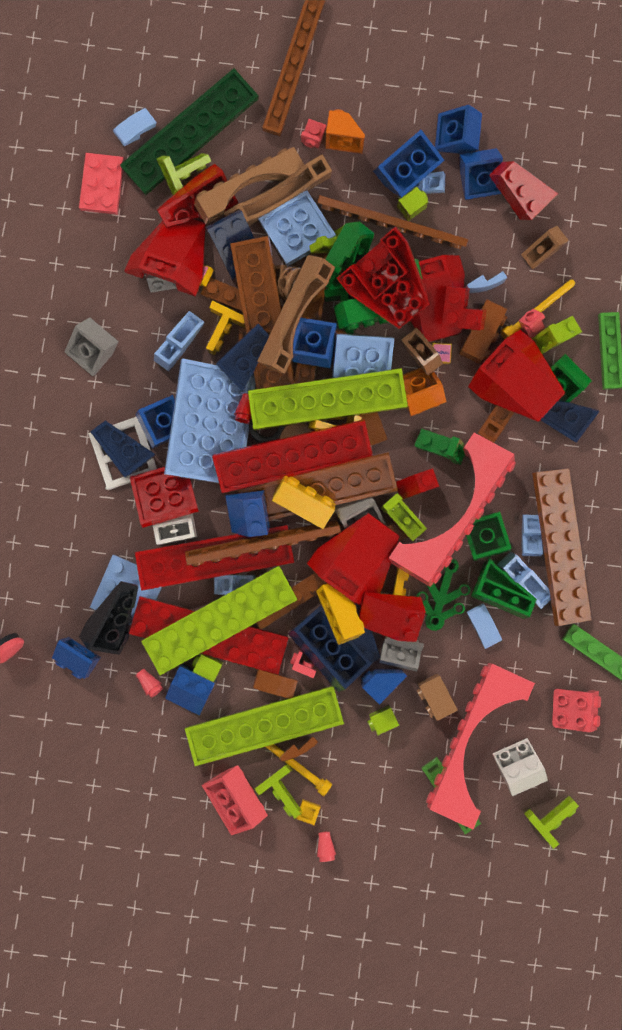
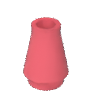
M145 669L137 673L136 677L147 696L149 695L153 698L162 691V683Z
M330 831L319 832L317 852L319 861L328 862L335 860L336 852Z

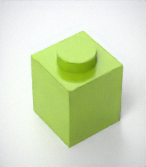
M416 187L399 199L397 207L405 218L410 221L427 208L428 197L424 191H420Z
M197 655L192 664L195 667L193 672L214 682L224 662L212 656Z
M390 705L369 714L371 720H368V724L372 732L376 730L378 735L399 726Z

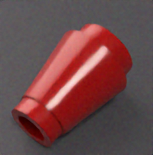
M247 393L242 395L234 413L235 420L244 424H248L252 420L249 395Z

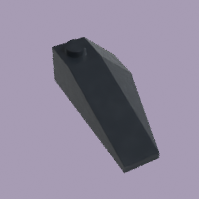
M120 581L90 616L79 635L87 649L117 655L121 654L129 638L128 628L129 624L132 623L131 612L132 608L135 607L138 592L136 584Z

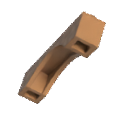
M284 148L278 152L277 156L265 158L261 162L262 164L258 166L252 165L245 170L246 172L242 174L236 173L231 176L229 181L217 183L213 186L212 190L208 192L204 190L197 194L194 205L205 224L207 225L222 217L231 198L244 187L266 180L283 182L302 168L304 163L295 148Z
M322 154L270 190L239 203L224 212V218L241 210L250 226L259 221L260 217L306 190L309 191L331 178L332 170Z
M307 256L257 362L271 370L285 374L293 358V340L299 320L311 300L328 284L335 267L324 258Z

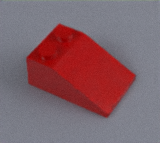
M365 592L358 617L363 622L364 628L397 641L416 642L426 611L421 597Z

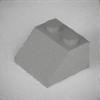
M89 317L75 326L65 353L94 376L113 355L119 341Z
M372 497L335 506V513L344 529L367 513L386 525Z

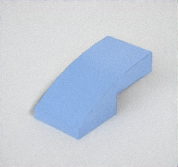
M144 108L113 129V133L123 146H126L140 139V134L156 127L157 122L147 109Z
M444 171L429 173L410 191L418 187L420 191H424L426 194L445 193L446 174Z
M501 272L487 281L482 275L467 284L465 288H470L469 293L487 291L503 284L507 276L504 272Z
M523 515L522 556H542L543 549L539 516Z
M255 575L215 577L214 594L226 595L254 580Z
M484 603L467 611L473 628L476 630L485 649L502 641Z

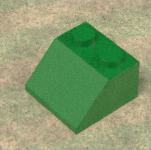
M566 354L550 367L565 391V394L560 398L562 401L571 402L592 381Z

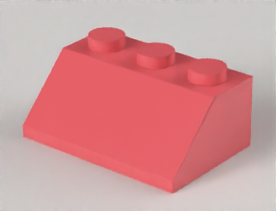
M238 765L225 770L201 785L231 835L253 829L268 816L263 804L260 803L254 789L250 786L244 772Z

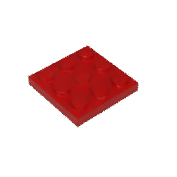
M165 467L130 476L142 528L199 512L190 478L165 475Z

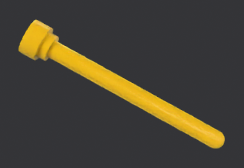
M569 280L534 309L539 312L544 311L574 287L575 281ZM518 321L513 326L504 327L500 334L505 340L522 327Z
M275 744L265 746L278 757L284 753ZM296 760L284 761L313 783L318 790L317 792L323 797L331 788L332 783L330 781L319 779Z

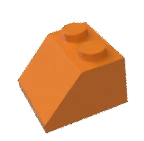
M340 109L329 110L326 129V149L363 154L365 134L351 115Z
M418 368L403 374L408 406L406 409L411 416L446 402L443 384L434 371L427 375L422 368Z

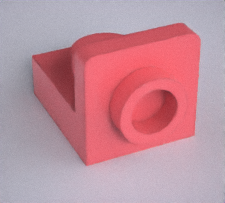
M308 119L305 130L301 134V142L306 147L319 149L326 125Z
M535 309L528 311L518 320L524 333L531 339L545 328L542 322L545 318L544 314Z
M299 650L298 654L294 652L290 662L293 664L292 670L314 678L316 669L313 668L314 664L307 661L299 662L303 651Z

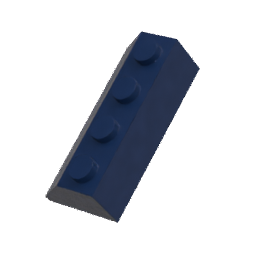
M322 605L288 633L338 692L350 686L372 664L352 640L338 645Z

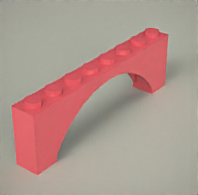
M473 433L464 447L465 456L469 457L475 473L474 494L466 513L451 529L433 539L413 544H402L399 542L389 557L391 564L429 587L439 581L442 575L440 572L444 567L447 568L452 561V554L461 548L463 538L471 533L474 527L473 523L476 519L479 520L484 513L483 508L487 503H491L495 496V490L503 485L507 472H511L516 464L512 452L476 433Z
M488 663L487 666L485 665L481 671L480 676H482V679L474 687L473 694L475 695L472 702L469 701L466 706L465 712L467 714L464 720L461 719L457 728L459 730L458 735L450 743L451 751L449 756L446 755L442 762L444 768L441 774H437L434 781L435 789L429 793L426 803H428L427 807L430 810L470 829H474L481 811L472 802L464 779L463 763L468 739L478 723L494 709L517 700L528 701L535 684L491 663Z

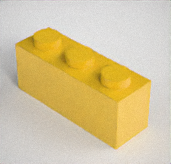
M284 476L272 498L273 502L324 529L335 511V503L331 498L327 496L322 497L317 494L315 489L301 485L294 477Z
M328 583L322 585L316 591L338 645L359 638L365 633L364 624L358 617L354 602Z

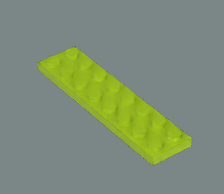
M402 368L248 391L254 430L408 407Z
M277 566L145 638L141 642L159 675H162L297 601V598L281 568Z
M330 686L290 699H284L186 727L185 732L194 765L198 766L343 725L344 721L334 686Z

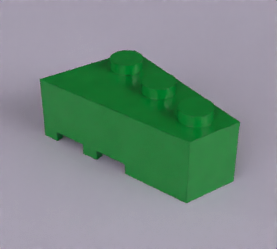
M360 221L345 223L325 259L335 267L328 284L325 286L329 290L343 288L337 277L369 252L375 233Z
M357 299L346 300L334 306L339 329L347 328L348 331L359 328L360 325L367 328L375 325L377 322L380 325L389 323Z
M490 558L484 561L471 597L522 619L531 616L537 600L519 583L511 579L505 571H502L495 565L494 561Z

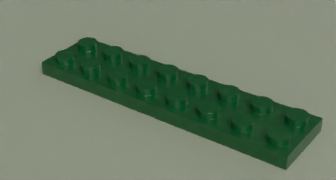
M233 68L120 164V167L146 196L165 180L157 158L170 156L174 167L186 162L259 99V95Z

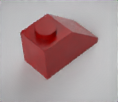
M433 468L396 481L398 494L403 499L439 487Z

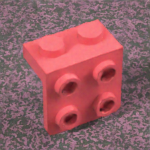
M555 689L552 725L555 728L583 732L597 730V727L600 726L598 708L601 706V697L599 696V691L590 690L583 692Z

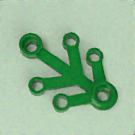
M453 558L451 562L455 565L454 569L443 568L445 574L440 590H437L434 583L431 587L427 586L436 602L434 611L427 601V593L420 591L416 594V597H419L422 593L425 595V600H423L427 614L425 624L432 631L440 630L444 625V620L455 614H462L465 611V606L457 602L453 605V608L442 612L443 605L462 595L467 596L470 593V587L466 584H461L458 589L447 594L452 575L459 568L457 560ZM463 586L467 587V592L464 594L461 592ZM457 605L462 606L460 612H457L455 609ZM433 618L438 619L436 625H433L431 622Z

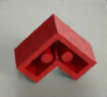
M446 287L442 320L443 327L484 330L487 310L468 308L470 288Z

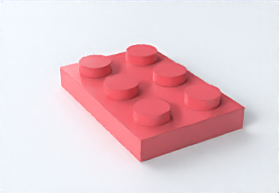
M86 153L79 203L81 211L118 215L123 176L120 164L124 162L123 157Z

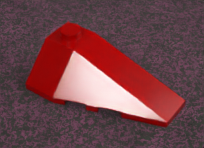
M213 164L195 176L160 206L157 212L165 226L169 227L188 222L190 219L202 218L194 205L196 196L204 190L207 192L212 190L213 186L219 182H227L228 180L223 170L216 164ZM235 195L229 201L224 212L239 203Z

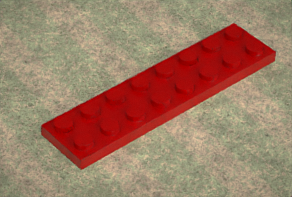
M364 419L213 454L212 458L221 492L225 493L281 480L284 476L293 477L370 457L373 454Z
M288 525L269 528L268 534L288 530ZM234 534L135 552L140 587L141 591L292 564L294 563L292 547L285 544L280 545L277 549H261L260 552L254 554L247 552L235 558L230 556L224 557L217 562L210 560L198 566L187 565L186 551L252 538Z
M139 596L129 634L147 638L195 611ZM249 626L201 654L278 675L289 637Z

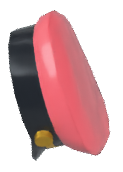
M17 633L9 634L0 639V664L9 660L23 647L24 640Z

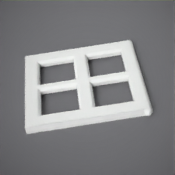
M137 417L113 425L121 431L135 426L140 444L151 451ZM88 433L106 484V490L131 483L130 476L157 469L155 460L152 458L147 462L149 468L132 473L127 478L121 477L112 480L107 465L112 460L108 455L104 456L100 444L91 433Z

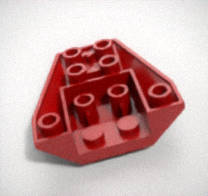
M190 219L188 222L166 227L162 221L132 253L124 272L142 279L145 273L175 283L178 291L196 297L203 280L206 224Z
M395 226L380 239L381 242L356 264L347 268L337 279L349 295L400 329L429 306L430 302L409 243Z
M441 255L419 261L422 275L421 280L430 305L410 320L411 324L422 333L428 342L461 334L462 328L442 326L446 287L464 288L465 273L460 255Z
M522 330L513 333L498 346L479 367L468 385V388L482 400L537 422L565 394L535 341Z
M367 513L341 531V533L318 547L307 564L321 579L351 601L361 605L365 592L381 593L391 564L389 557L396 548L400 536L374 516Z

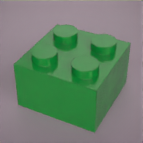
M500 512L483 516L479 520L476 519L471 533L465 535L473 561L508 552L512 549Z

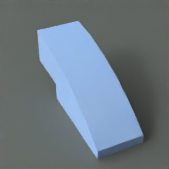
M189 311L167 335L166 341L154 353V361L167 371H170L204 325V321Z
M510 552L497 564L511 579L519 583L537 599L535 604L540 609L551 600L549 588L533 570L527 567L518 555Z

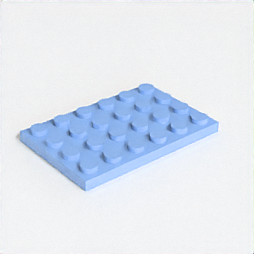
M181 359L165 475L219 483L212 455L247 446L249 423L237 422L234 413L244 393L248 394L249 390H255L254 373L242 392L217 365Z

